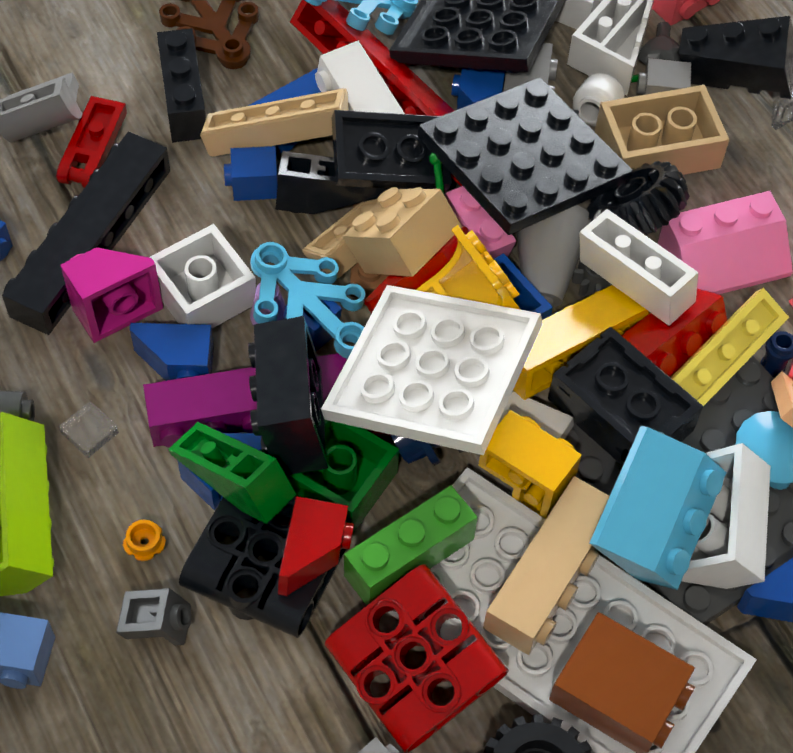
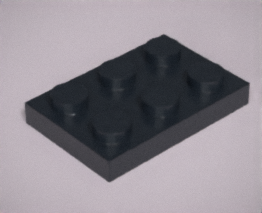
M334 110L331 119L336 186L397 187L398 189L421 187L422 189H436L434 166L429 161V156L432 152L417 135L420 124L440 116ZM441 164L444 191H448L452 185L451 172Z

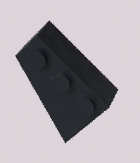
M790 16L685 27L682 29L679 56L682 62H691V84L729 89L730 85L748 88L749 93L760 94L761 90L779 92L780 98L791 99L793 87V27Z

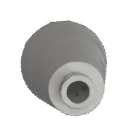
M579 205L516 232L520 271L552 307L562 304L580 258L579 232L591 222V219L588 220L589 212Z

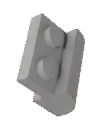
M73 72L0 99L1 136L12 143L80 119L83 113L76 102L79 83Z

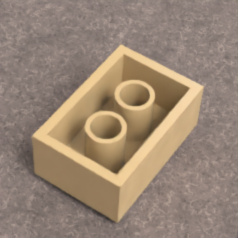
M705 85L600 103L595 133L631 169L639 168L644 163L651 165L655 161H660L661 163L670 162L671 165H676L682 175L721 168L729 137Z

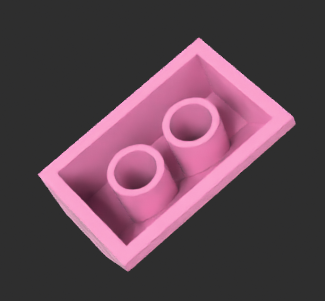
M770 191L680 212V215L671 219L667 226H662L657 243L698 272V289L715 294H723L790 277L793 273L786 219Z

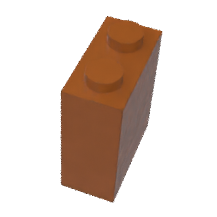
M598 612L554 683L549 700L634 752L648 753L653 744L662 748L675 725L667 720L674 707L683 711L693 693L695 686L688 683L695 667Z

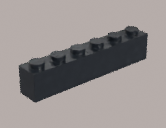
M129 131L120 143L114 144L107 160L100 169L93 171L88 184L80 195L73 197L59 222H55L50 227L46 239L37 250H33L29 254L25 266L15 278L10 279L6 284L2 297L10 318L50 335L71 306L60 265L69 261L75 255L86 253L96 247L112 250L169 174L170 165L167 147Z

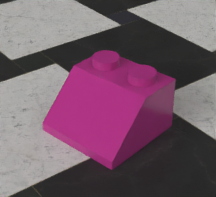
M96 247L86 253L77 254L69 261L60 265L72 310L93 343L130 326V323H136L164 309L156 264L152 258Z

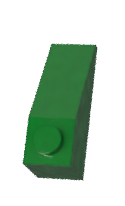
M200 422L192 426L168 449L174 458L236 508L265 524L277 515L296 495L276 458Z

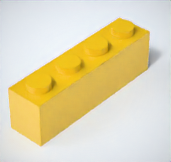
M611 285L543 319L542 327L513 391L526 400L551 387L553 374L563 365L566 367V363L597 337L600 338V335L609 327H612L617 333L622 335L647 316L649 311Z

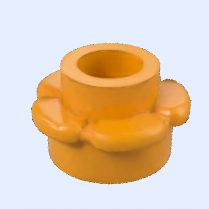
M138 520L132 523L126 531V538L123 540L125 552L128 555H134L138 561L153 559L155 554H160L166 544V539L162 536V528L150 520ZM142 539L149 540L147 544L140 543Z

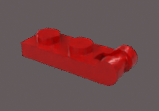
M94 96L90 97L59 163L56 175L58 182L69 185L72 182L81 183L83 188L86 187L93 171L100 169L109 155L127 114L126 103ZM78 162L86 164L84 169L77 168L76 166Z

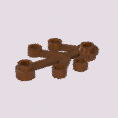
M181 0L191 2L200 17L183 14L180 12L179 6L172 3L165 4L160 8V20L164 26L179 27L176 30L193 29L196 50L216 54L217 59L227 69H239L246 65L251 55V48L246 39L252 25L259 20L258 6L255 3L243 2L238 6L239 22L232 36L226 26L237 2L241 0H222L217 12L213 10L207 0ZM195 31L213 34L216 40L196 37Z

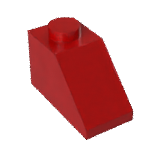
M296 496L279 573L278 595L287 596L338 565L341 548L350 550L354 523L346 522L348 505Z

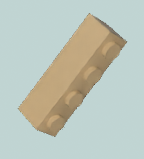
M575 476L572 478L487 609L483 629L527 655H530L537 642L543 646L547 643L557 625V622L552 620L559 607L565 611L568 609L579 588L573 584L580 573L585 576L589 575L600 553L594 551L596 548L589 543L610 497L609 495Z

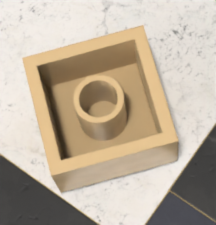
M393 187L380 194L377 199L378 203L369 211L357 216L352 222L353 226L342 237L364 273L413 277L454 236L451 229L457 225L462 228V225L441 189H422L421 187L398 189Z

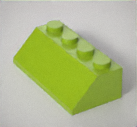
M4 412L0 413V597L30 592L53 577L54 567L51 548L52 521L49 514V481L47 479V445L45 443L44 424Z

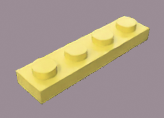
M764 288L756 291L684 363L671 379L704 406L785 323L789 316Z

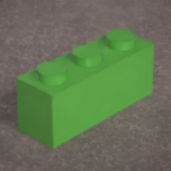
M450 485L344 554V577L363 602L368 605L414 568L426 564L431 569L473 541L478 517L453 486Z

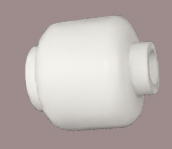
M593 74L585 79L573 97V109L579 110V117L587 125L596 127L600 103L623 99L625 97L623 87L617 79L608 74Z

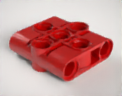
M422 564L407 573L334 631L324 642L326 648L357 688L360 697L369 704L404 753H409L425 742L495 686L509 672L508 668L426 564ZM390 611L397 612L399 615L398 626L390 633H382L379 629V620L382 615ZM452 618L461 620V634L454 640L442 639L440 635L442 624ZM415 646L424 647L426 650L424 664L417 669H409L405 663L407 652ZM380 674L388 675L390 679L389 691L380 698H374L370 691L372 680ZM441 682H450L454 687L453 699L444 706L436 705L432 698L434 688Z

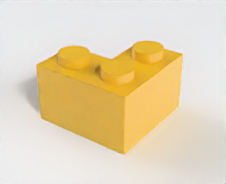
M509 410L497 425L484 455H480L478 466L513 488V498L546 519L572 478L576 477L582 454L577 452L568 441L561 438L556 439L542 430L533 419L527 416H520L514 411Z

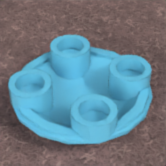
M776 411L756 413L746 419L736 433L735 445L743 443L771 466L770 487L778 490L786 489L790 483H793V428L784 422L779 412Z

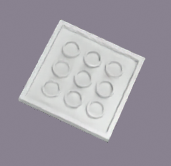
M387 285L321 408L324 419L484 455L542 327L541 313Z

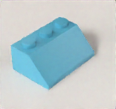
M640 426L589 544L635 579L678 590L682 578L689 568L690 559L700 535L706 527L707 518L715 499L722 489L723 480L727 472L706 453L649 427Z

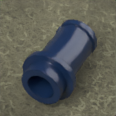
M779 331L766 341V353L760 362L772 377H776L781 371L785 372L788 361L793 358V335L785 331Z

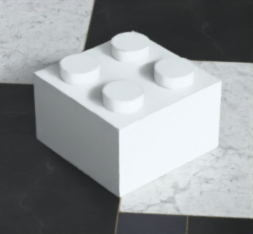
M215 224L149 257L156 264L162 302L178 324H206L214 328L251 308L256 292V278Z

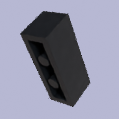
M193 29L157 32L172 143L201 139L200 134L206 120Z

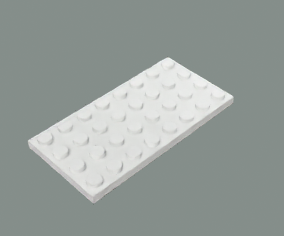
M467 467L452 486L478 517L474 540L430 570L508 668L509 672L493 688L531 715H543L544 723L551 724L553 717L563 720L560 728L568 731L573 726L580 732L577 741L582 743L587 740L592 748L591 753H636L549 700L554 683L596 614L600 612L695 667L688 683L695 686L693 693L683 711L674 707L667 720L675 725L662 748L653 744L648 753H696L757 659L600 555L589 575L585 576L580 573L573 584L579 588L568 609L565 611L559 607L552 620L557 622V625L547 643L543 646L537 642L530 655L525 654L483 629L487 609L546 519ZM388 612L389 614H391L399 620V615L397 612ZM456 618L446 620L440 629L442 639L454 640L462 631L461 620Z

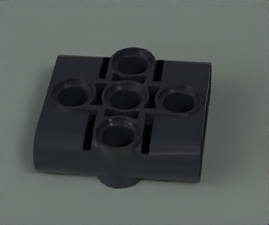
M223 497L188 556L180 574L179 585L229 607L232 614L239 619H256L298 638L306 628L346 549L341 548L338 565L287 596L278 595L279 573L290 525L282 526L277 524V521L282 518H292L296 498L293 497L277 515L265 524L240 511ZM227 536L237 538L232 544L225 545L219 543L222 538ZM263 553L276 555L273 560L267 562L257 559ZM247 588L254 589L257 592L254 596L245 599L239 598L236 595L242 589Z

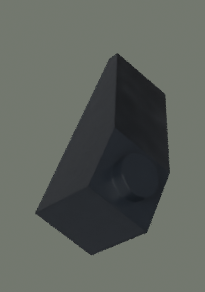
M282 151L275 210L317 214L377 199L380 194L390 188L336 186L334 157Z

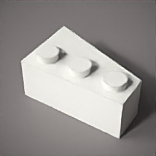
M602 0L573 33L567 65L588 76L603 73L614 77L622 85L627 96L654 0Z

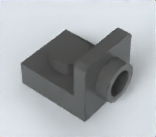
M170 588L126 591L116 633L125 639L164 637L175 646L184 645L187 629L191 624V604Z

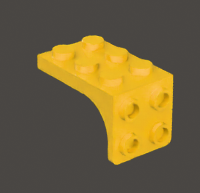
M458 225L451 229L458 241L453 257L437 274L416 289L423 292L520 309L513 300L520 294L507 275L491 257L473 230L465 235Z

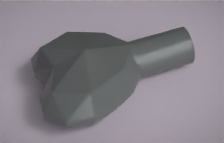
M660 22L657 25L656 37L650 39L641 48L638 59L643 64L647 65L648 58L681 61L679 56L680 45L670 38L671 25L668 22Z

